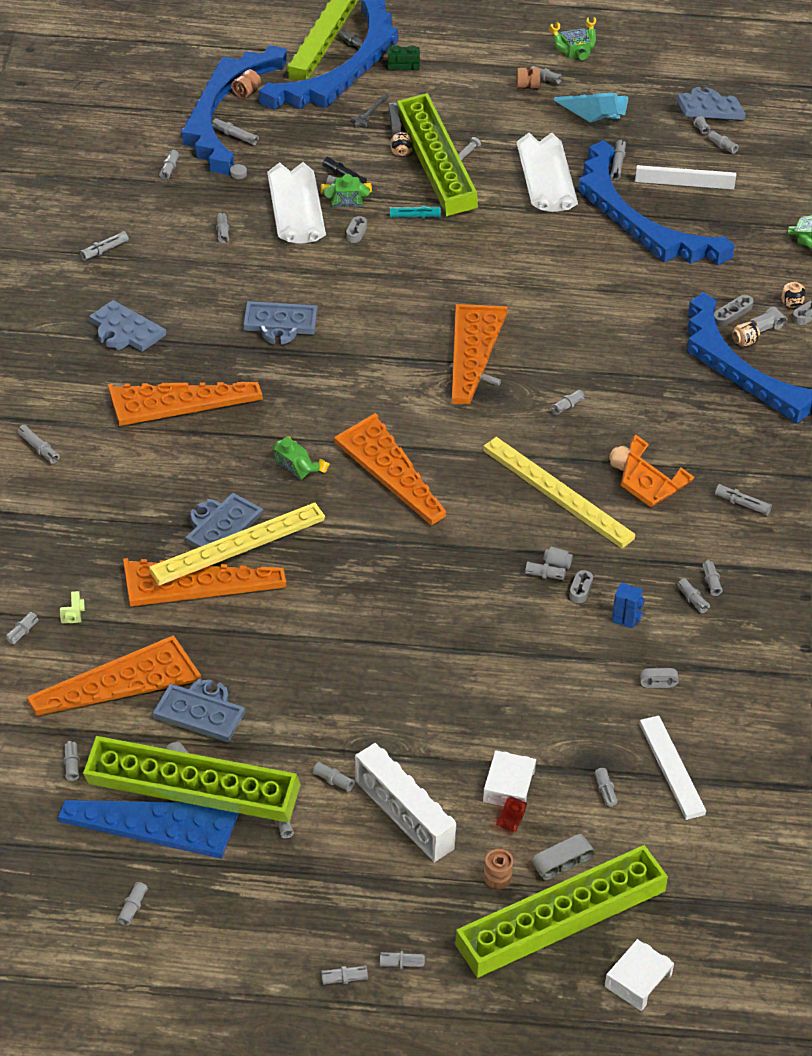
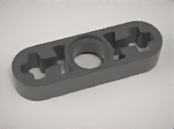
M397 103L388 104L392 137L397 133H401Z

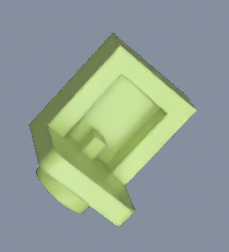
M79 591L71 592L72 607L60 608L61 623L81 622V611H85L84 599H80Z

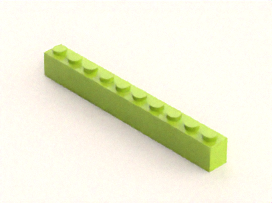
M331 0L327 3L326 9L321 12V16L316 20L315 26L311 28L308 37H305L304 43L300 45L297 54L293 56L292 62L288 64L287 72H289V79L302 81L311 77L359 0Z

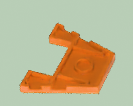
M635 434L631 440L621 486L648 506L653 507L689 484L694 479V476L680 468L673 479H669L640 458L649 444Z

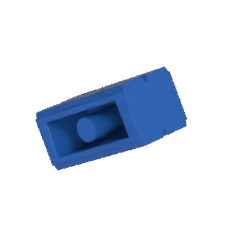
M625 583L619 585L614 599L613 623L623 624L629 628H634L636 622L640 623L643 616V611L640 609L643 608L645 598L642 597L643 590L641 588L631 587V585Z

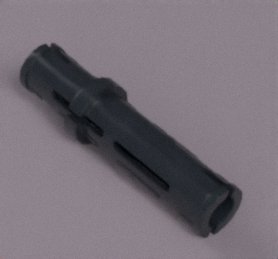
M326 157L323 160L322 165L333 171L335 175L343 177L345 174H350L352 177H358L360 183H367L365 182L367 181L366 178L346 168L343 163H338L330 157Z

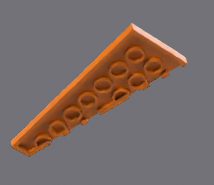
M456 304L452 404L471 403L507 316V306Z
M217 382V385H205V383H200V385L162 383L158 384V386H152L148 383H142V386H130V384L113 386L108 384V391L119 426L262 400V392L258 382H237L233 385L223 384V382Z
M376 413L334 437V443L431 526L446 517V511L431 494L428 485L424 484L419 472L417 473L414 470L413 464L402 448L397 446L394 437L388 433L385 424L381 423Z
M128 558L123 559L130 607L286 588L284 568L261 566V568L252 569L245 565L235 568L227 567V564H221V567L207 566L158 586L149 573V567L158 563L147 562V559H141V562L129 561Z
M173 635L27 696V702L35 715L38 716L168 688L170 684L180 686L194 683L201 679V674Z

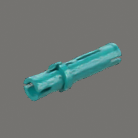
M441 206L390 207V218L422 217V219H426L425 217H441Z

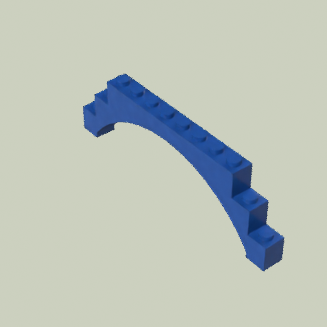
M361 0V12L365 14L369 30L364 43L352 58L336 69L311 79L290 83L272 84L268 82L259 90V103L273 110H276L284 102L298 109L308 104L309 101L322 108L332 104L343 91L350 87L355 80L360 78L366 70H369L375 62L379 61L388 52V47L398 43V29L392 27V14L385 11V0Z
M269 45L263 54L246 51L240 60L222 57L220 63H217L211 80L207 82L206 89L202 91L200 100H197L196 108L192 110L190 119H187L185 128L181 130L183 145L194 147L198 159L208 160L210 172L230 175V168L234 165V152H230L222 145L213 130L211 122L215 109L221 100L232 91V82L245 71L253 70L258 75H262L275 70H283L287 62V48Z
M605 140L589 147L588 161L584 162L583 177L579 178L578 192L656 257L666 262L680 255L690 264L707 257L717 266L733 258L735 245L724 236L720 238L705 237L679 232L659 225L632 209L617 193L609 175L608 167L613 162L615 148Z
M703 292L689 302L688 315L692 318L689 319L687 331L691 335L688 339V353L795 423H799L810 413L812 414V389L794 386L767 376L747 364L731 350L721 336L715 322L714 312L717 300Z

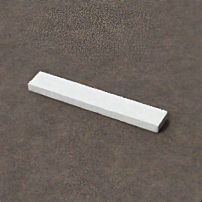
M637 165L635 182L734 189L736 173L640 165Z
M660 716L640 720L639 725L685 819L704 816L706 809Z

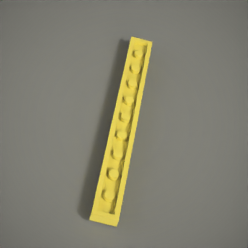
M495 437L483 446L485 453L621 549L635 539V533L498 437Z
M312 503L150 566L149 573L159 586L322 522L325 515L316 503Z

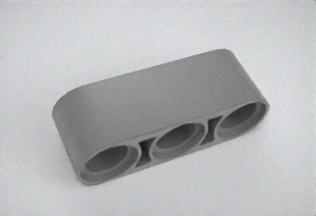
M578 834L538 853L531 863L543 880H550L587 862L594 856L595 850L582 834Z

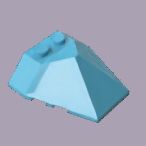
M599 93L554 97V101L591 123L605 117L620 119V116L626 113L628 97L617 96L616 93Z

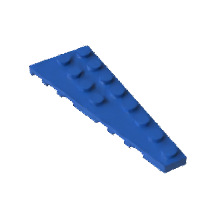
M65 800L58 820L65 824L222 859L239 813L181 802Z

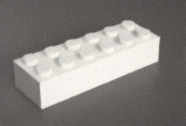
M374 743L355 755L356 783L434 863L454 850L455 820L448 816L441 806L434 802L423 788L421 789L414 779L402 770L399 763L394 762L388 756L385 749H381Z

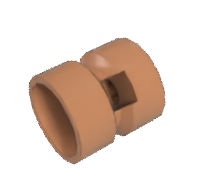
M517 68V89H526L527 86L530 89H539L540 68H530L529 70L527 68Z
M247 70L232 82L231 87L237 97L245 99L261 86V79L255 71Z
M503 849L491 850L485 858L484 881L490 888L501 890L511 883L513 857L508 851Z

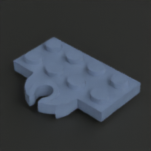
M700 87L693 88L691 94L677 93L676 100L685 116L744 120L746 116L736 97L721 96L715 90L705 87L704 92L701 91Z
M114 300L89 316V322L99 327L98 340L100 343H103L108 338L106 346L116 348L117 350L123 349L130 344L143 352L166 336V329Z
M247 301L244 330L262 331L263 338L272 344L275 343L276 336H281V344L291 342L296 334H315L318 306Z
M232 493L222 503L207 499L206 502L197 504V510L206 514L199 515L196 510H191L190 520L194 530L185 537L186 543L199 548L248 529L263 515V509L235 493Z
M198 679L189 689L170 684L155 708L153 718L229 743L245 714V707L229 703L227 687H224L220 682L217 684V691L209 693L207 691L212 688V680L201 681V679Z

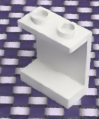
M495 750L484 788L483 802L524 811L531 778L535 774L536 759Z
M637 939L606 974L605 987L642 1011L647 1005L648 995L664 976L668 978L672 976L674 963L667 956L659 954L650 945L642 943Z

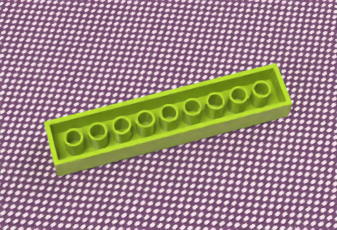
M428 93L397 101L399 118L406 133L411 137L413 148L445 215H454L478 208L477 191Z
M99 736L95 738L83 772L90 785L287 823L290 822L301 785L296 773Z
M643 845L457 929L455 945L475 976L479 978L665 892L668 876L646 846Z

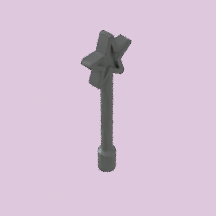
M384 93L363 116L359 114L358 117L351 118V122L355 123V128L359 126L367 127V122H369L368 116L389 98L387 93Z

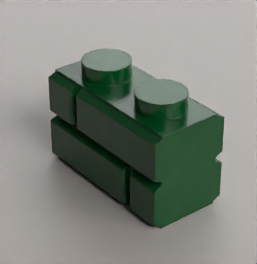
M398 45L388 47V70H420V48L414 45L408 47H400Z

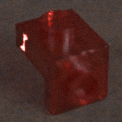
M508 796L496 825L516 833L523 820L527 803Z

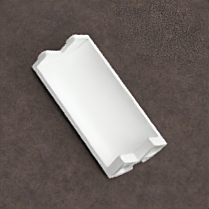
M530 133L518 140L517 146L532 205L540 210L549 212L569 210L576 206L578 201L562 142L553 133H550L541 141H538Z
M279 162L267 172L278 236L292 243L317 241L324 237L326 232L314 171L304 162L292 171H289Z

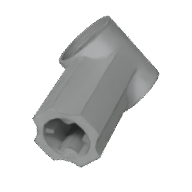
M773 306L766 310L764 315L751 319L750 322L762 332L772 327L777 330L781 329L786 324L787 318Z

